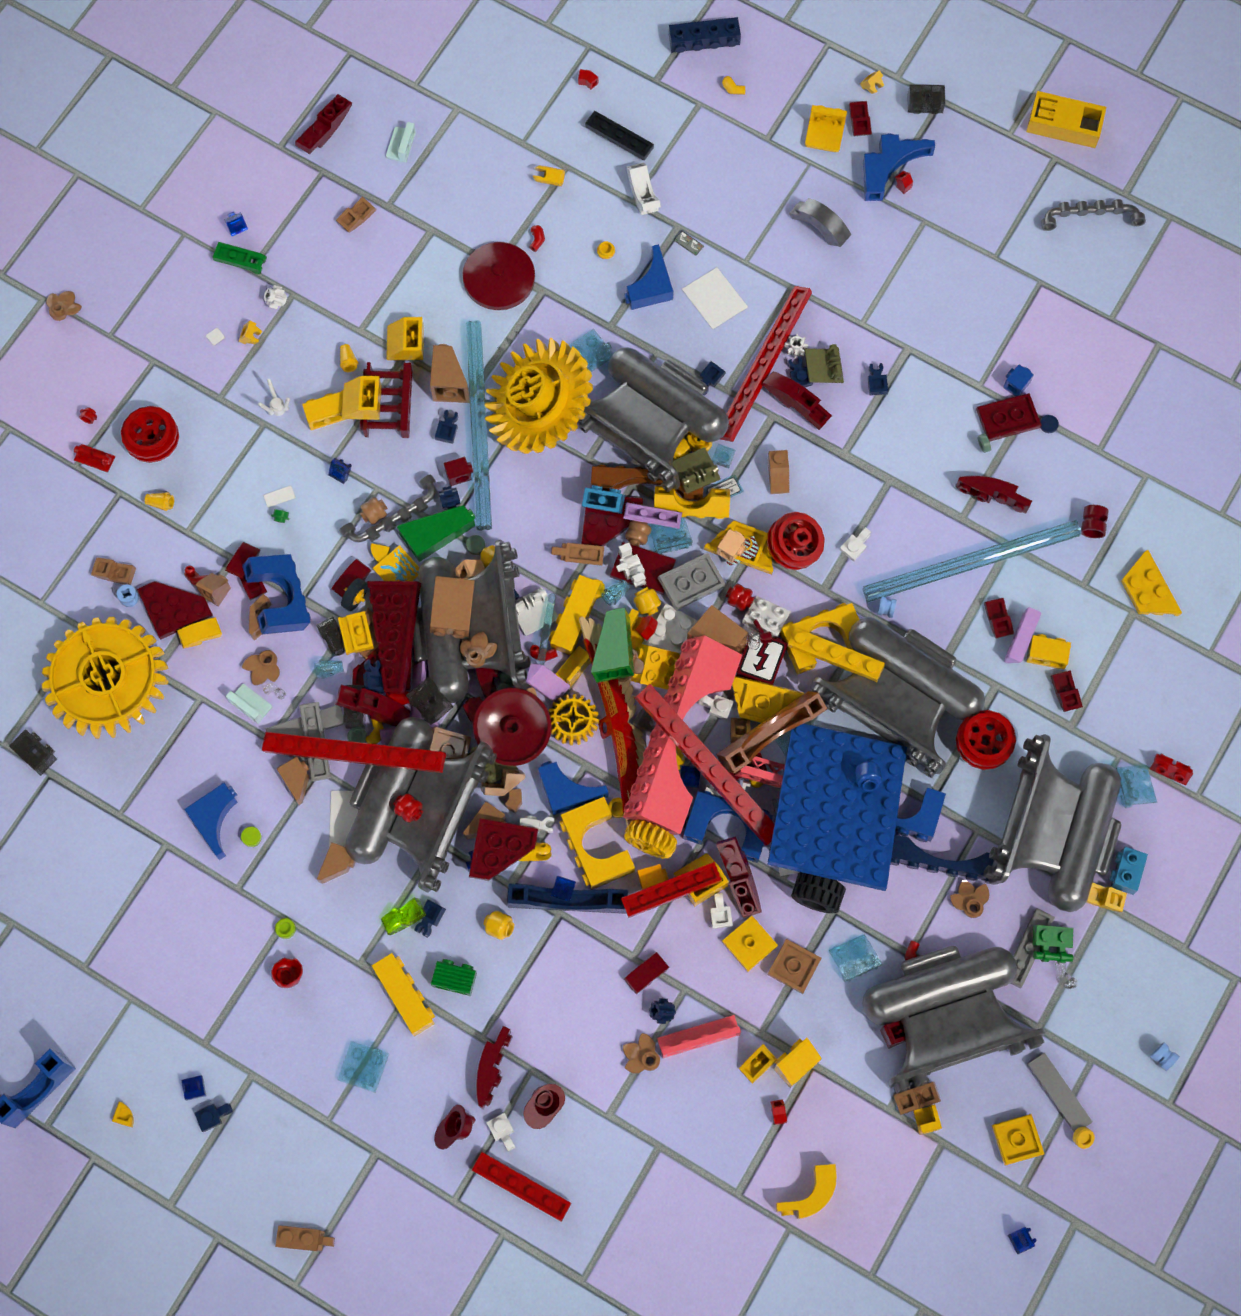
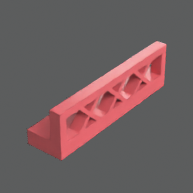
M755 756L751 761L754 767L746 765L735 773V776L781 788L783 776L777 772L782 769L784 770L785 764ZM763 764L768 765L773 773L761 770L759 767Z
M735 1015L659 1037L657 1041L662 1058H666L740 1036L741 1030L737 1025Z

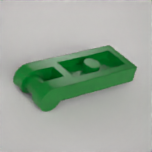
M218 242L212 257L214 261L246 269L255 274H261L262 264L267 259L264 254ZM252 259L256 260L255 264L250 263Z

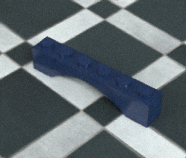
M895 835L890 865L898 866L899 864H904L910 869H919L920 867L925 868L930 873H938L940 871L945 872L947 876L958 877V875L966 876L967 880L977 881L981 879L985 880V883L991 884L989 883V878L984 877V870L988 865H993L994 859L989 858L990 853L986 852L979 857L969 860H944L924 852L909 837Z
M509 884L507 904L508 908L627 914L621 898L628 896V890H565L527 884Z

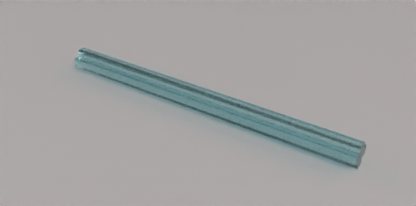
M476 320L474 322H466L475 517L476 529L482 531L484 529H492L487 423L485 420L481 322Z
M1077 520L1070 521L863 586V593L867 602L878 600L882 596L894 595L1079 537L1081 528Z

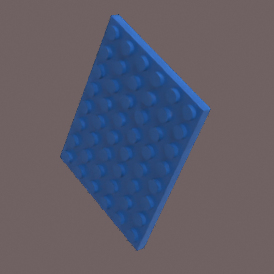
M804 723L791 729L767 865L886 891L907 747ZM865 761L874 762L880 767L882 783L873 791H865L856 784L855 769Z

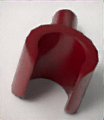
M754 620L753 623L759 632L761 643H772L771 632H764L758 620Z

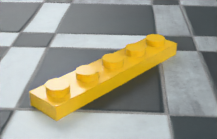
M795 628L788 643V647L875 682L878 681L885 667L884 662L798 628Z

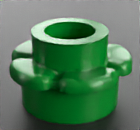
M274 509L273 515L271 514L276 522L285 523V520L290 519L288 518L289 512Z

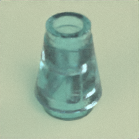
M622 580L604 589V592L601 594L602 598L609 606L616 605L627 590L630 589V586L625 580Z
M319 660L318 663H314L317 678L325 679L344 672L342 661Z

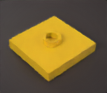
M750 916L722 940V943L747 972L778 947V944L753 916Z
M1032 1114L991 1125L1004 1166L1044 1155Z

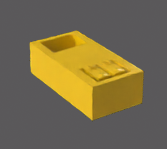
M1037 91L1026 132L1096 148L1107 107ZM1037 106H1038V107H1039L1038 115H1037V117H1035L1036 108H1037ZM1082 117L1098 120L1096 131L1080 128Z

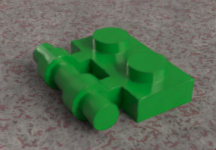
M1033 925V945L1040 946V952L1034 951L1033 953L1034 959L1041 960V962L1057 961L1063 964L1073 962V954L1065 952L1066 948H1073V928ZM1049 947H1057L1056 953L1050 952Z

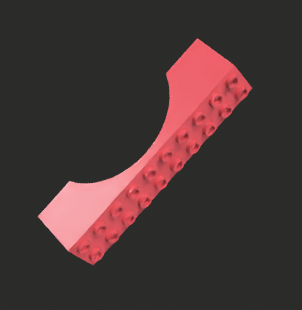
M705 635L685 640L681 646L682 652L675 663L674 674L669 680L668 691L663 699L683 720L689 709L702 697L731 689L742 654ZM656 723L655 728L650 733L649 745L643 753L642 765L637 770L636 782L631 787L630 799L624 807L625 813L623 818L629 821L644 820L648 823L651 822L669 831L670 834L677 835L681 834L693 797L686 789L679 774L676 761V744Z

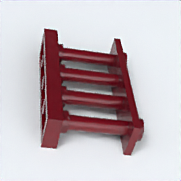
M367 362V369H363V376H379V378L400 379V381H403V385L399 386V388H381V395H399V397H402V403H398V405H380V412H398V414H401V420L397 422H370V420L363 419L360 420V430L364 432L365 437H369V429H397V431L401 432L402 438H409L413 377L411 363H404L403 369H400V371H373L371 362Z

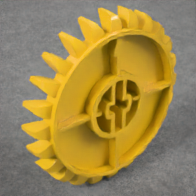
M549 338L547 348L546 344L540 339H536L537 352L524 343L523 349L526 358L523 359L512 351L510 354L516 365L512 367L504 362L500 363L501 368L507 374L506 378L498 375L491 376L501 387L500 389H486V392L497 399V402L484 403L487 409L496 413L484 418L489 423L496 425L489 429L492 434L500 436L496 440L502 445H507L506 447L512 451L519 450L524 454H529L532 450L536 453H541L545 446L549 449L555 448L556 442L559 440L564 442L568 438L567 434L570 431H576L578 428L577 422L579 419L582 420L586 416L584 409L591 403L588 394L593 390V385L588 382L592 377V373L587 368L588 363L586 359L581 356L575 347L572 346L571 348L564 340L561 341L559 346L553 338Z
M109 616L106 623H102L99 617L93 618L92 625L87 626L82 621L78 623V631L75 633L69 629L64 632L67 638L64 642L56 640L54 643L57 649L56 653H48L46 656L51 666H46L42 669V674L45 677H49V680L42 683V690L44 692L52 691L46 696L45 702L48 706L58 703L53 708L52 713L56 719L65 714L63 724L67 729H70L75 721H77L76 730L81 736H84L89 725L96 739L100 738L102 727H105L108 734L115 738L116 724H120L127 733H131L129 722L131 717L138 723L145 724L144 717L140 712L142 708L156 713L157 710L149 699L153 697L163 700L164 695L155 687V684L167 685L169 682L165 676L158 674L157 671L169 668L166 662L155 660V658L165 654L162 648L155 646L149 648L157 641L153 635H145L141 638L146 631L143 626L138 625L131 630L132 622L128 619L122 620L117 625L115 617ZM112 666L115 667V669L117 670V672L120 674V677H119V675L115 672V670L112 668ZM102 668L107 672L106 675L111 684V689L105 684L106 681L101 672ZM92 681H94V683L98 686V688L101 691H98L97 687L93 684Z

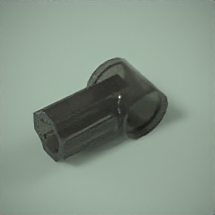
M332 616L316 624L333 656L344 654L346 652L344 642L335 618Z

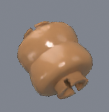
M372 497L368 502L360 506L362 509L360 515L366 523L369 521L371 524H376L379 519L387 516L385 510L388 508L382 499L378 501L376 497Z
M634 520L629 523L625 538L631 545L640 547L639 545L647 543L648 536L652 530L647 525L648 523Z

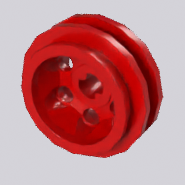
M147 406L141 407L129 414L123 422L121 437L124 446L132 457L142 462L152 463L161 461L172 454L179 441V430L169 412L160 407ZM161 425H164L165 429L160 430L159 427ZM137 441H142V444L139 445V444H137L136 442H137Z
M792 512L783 515L772 524L767 534V546L770 555L776 563L786 569L800 570L807 568L820 558L824 550L825 538L822 528L815 519L805 513ZM783 532L786 533V538H783ZM797 551L802 552V556H798Z
M982 710L976 715L964 719L958 728L955 740L957 751L965 762L974 768L988 770L995 769L1008 760L1015 748L1016 735L1013 726L1003 715L990 710ZM986 726L992 727L993 730H987ZM977 727L979 729V732L974 733L972 731V728ZM1000 735L1002 741H998L996 739V736ZM982 739L988 742L987 745L981 744ZM996 748L999 752L993 754L992 749Z

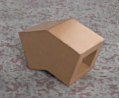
M521 789L509 791V799L505 803V807L516 814L522 805Z

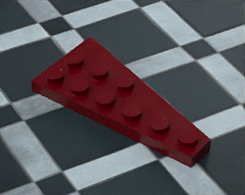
M367 581L371 594L369 597L370 603L373 607L372 617L376 642L379 645L378 655L382 664L381 674L384 692L387 694H405L421 583L419 581Z

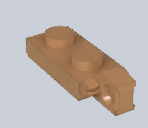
M562 543V548L552 547L551 554L560 555V560L565 562L603 566L604 547Z
M278 1225L275 1247L318 1252V1250L322 1251L323 1246L334 1247L335 1238L324 1237L325 1231Z

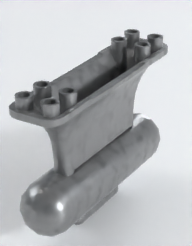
M629 347L621 348L612 354L608 364L609 374L621 385L607 396L591 401L590 405L585 407L584 412L586 416L582 420L579 419L578 422L580 424L578 427L584 433L591 430L595 434L600 435L647 468L649 479L653 482L658 478L662 480L661 486L667 492L672 488L678 489L680 480L677 471L673 467V458L681 440L688 432L706 442L719 440L728 429V415L721 407L703 396L708 388L705 383L671 360H666L659 366L635 349Z
M497 540L495 542L494 557L490 564L479 574L468 578V580H475L469 637L455 638L453 635L436 636L430 633L435 577H457L453 564L442 557H432L425 560L419 567L418 580L421 583V607L417 609L413 636L414 656L417 662H428L430 689L438 701L455 703L462 700L467 694L469 687L467 670L474 669L475 667L467 663L466 657L461 654L460 645L463 640L471 641L475 634L482 631L487 635L488 643L497 644V650L492 657L485 659V663L478 668H490L504 672L510 676L516 688L527 690V687L531 686L526 683L527 672L525 668L530 667L531 661L529 656H525L521 650L514 593V578L519 577L520 572L518 566H514L512 560L517 559L518 556L516 549L511 547L510 542L504 543L502 540Z
M867 617L858 620L851 627L849 642L856 652L885 663L878 681L875 682L853 673L837 682H829L816 677L810 688L812 692H818L821 698L828 702L826 707L829 711L835 713L839 709L844 713L846 712L892 744L907 747L906 755L909 756L907 762L913 767H917L920 763L925 767L923 773L933 778L935 774H940L946 767L945 761L939 757L934 746L936 729L943 713L946 711L963 721L966 717L976 715L985 706L984 692L979 686L952 669L957 662L955 656L916 630L909 629L903 637L877 619Z
M409 717L403 719L396 726L388 746L429 750L433 741L432 728L428 722L421 718ZM481 742L476 750L465 758L445 759L443 773L366 764L349 802L352 807L359 809V812L346 839L345 847L348 855L352 860L360 864L374 863L383 855L389 841L402 848L417 863L420 870L418 887L427 893L431 890L437 892L441 886V881L437 879L439 872L445 874L449 868V862H446L445 858L474 789L479 781L485 783L489 776V772L485 771L486 764L493 765L497 754L493 753V750L487 743ZM407 793L423 804L422 816L417 821L413 820L410 823L394 813L395 806L393 805L398 796H403Z
M1046 734L1041 736L1035 735L1032 740L1027 738L1023 744V749L1028 752L1026 757H1020L1017 764L1018 767L1022 768L1020 782L1001 843L998 848L993 847L989 854V858L994 859L993 865H988L985 868L984 877L989 878V883L996 885L1004 883L1010 873L1016 869L1035 868L1051 872L1053 874L1048 887V897L1052 905L1062 911L1074 912L1082 908L1087 902L1095 872L1100 875L1108 873L1121 829V822L1112 818L1121 787V777L1118 771L1111 765L1095 763L1087 767L1082 774L1080 784H1077L1066 778L1053 765L1049 756L1050 736Z
M949 946L906 960L901 963L903 977L875 985L868 989L863 996V1010L867 1018L873 1023L887 1025L900 1020L902 1022L906 1039L905 1061L900 1072L888 1081L889 1087H894L896 1094L907 1091L910 1088L908 1083L910 1081L914 1082L915 1088L927 1084L929 1081L928 1075L933 1072L996 1051L1000 1052L1009 1049L1010 1055L1013 1056L1026 1049L1024 1043H1028L1030 1050L1042 1046L1041 1044L1045 1043L1043 1035L1046 1034L1044 1028L1029 1029L1017 1024L1005 1013L995 997L993 990L1010 984L1016 977L1017 972L1016 960L1008 950L1002 947H992L961 957L956 946Z

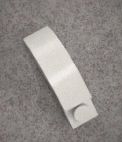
M643 162L627 166L632 193L640 214L644 215L659 211L658 208L661 207L660 200L653 192L647 165Z

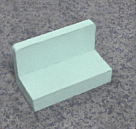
M407 122L406 128H394L386 154L387 159L407 162L416 134L414 123Z
M242 684L235 693L230 691L225 696L232 705L257 724L272 709L270 703L245 684Z

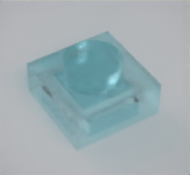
M718 444L712 462L729 469L736 450Z

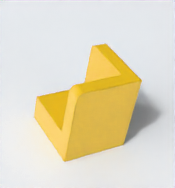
M935 1104L913 1111L919 1135L942 1129Z

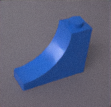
M659 244L652 246L653 261L649 271L639 281L628 285L627 293H624L625 302L630 304L631 310L673 300L674 291Z
M552 761L541 764V767L538 768L553 816L583 806L602 797H609L606 785L600 787L579 785L562 773L557 762L552 763Z
M222 783L184 809L219 860L226 856L220 841L222 822L229 810L238 803L235 799L237 793L232 786L227 787L225 783Z

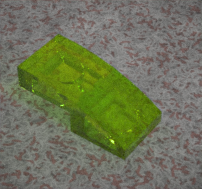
M414 897L400 909L396 907L381 918L387 934L393 935L416 923L426 916L420 900Z

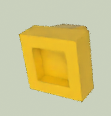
M880 70L871 73L860 83V86L863 89H867L871 94L878 92L875 84L878 88L884 86L882 81L883 74Z
M248 321L243 325L238 342L256 344L259 342V339H256L253 334L260 335L262 330L256 326L255 322Z

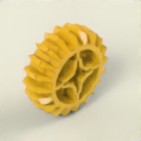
M566 694V700L559 697V704L556 702L552 703L555 709L549 708L548 710L551 714V735L556 734V740L562 738V744L569 740L570 746L573 745V741H577V744L580 745V739L587 742V735L589 737L594 736L592 731H597L598 729L594 724H599V719L596 718L599 714L598 711H594L596 706L590 705V699L583 702V695L577 699L576 694H573V698L569 699V695ZM571 707L568 713L559 715L561 711ZM577 707L583 709L587 713L588 717H584V715L579 714L577 712ZM573 712H574V716H575V719H576V720H575V722H573V727H572V724H571V721H570V720H571V717H573ZM557 722L567 725L569 732L562 730ZM587 724L583 730L575 733L577 727Z
M632 820L627 825L624 834L625 840L633 847L657 858H670L675 852L677 845L676 838L669 831L644 820Z

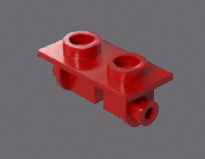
M83 444L74 448V453H76L74 461L107 473L115 459L114 455Z
M1162 753L1160 755L1156 754L1150 770L1186 786L1193 775V769L1189 765L1187 766L1178 761L1174 765L1172 764V758Z

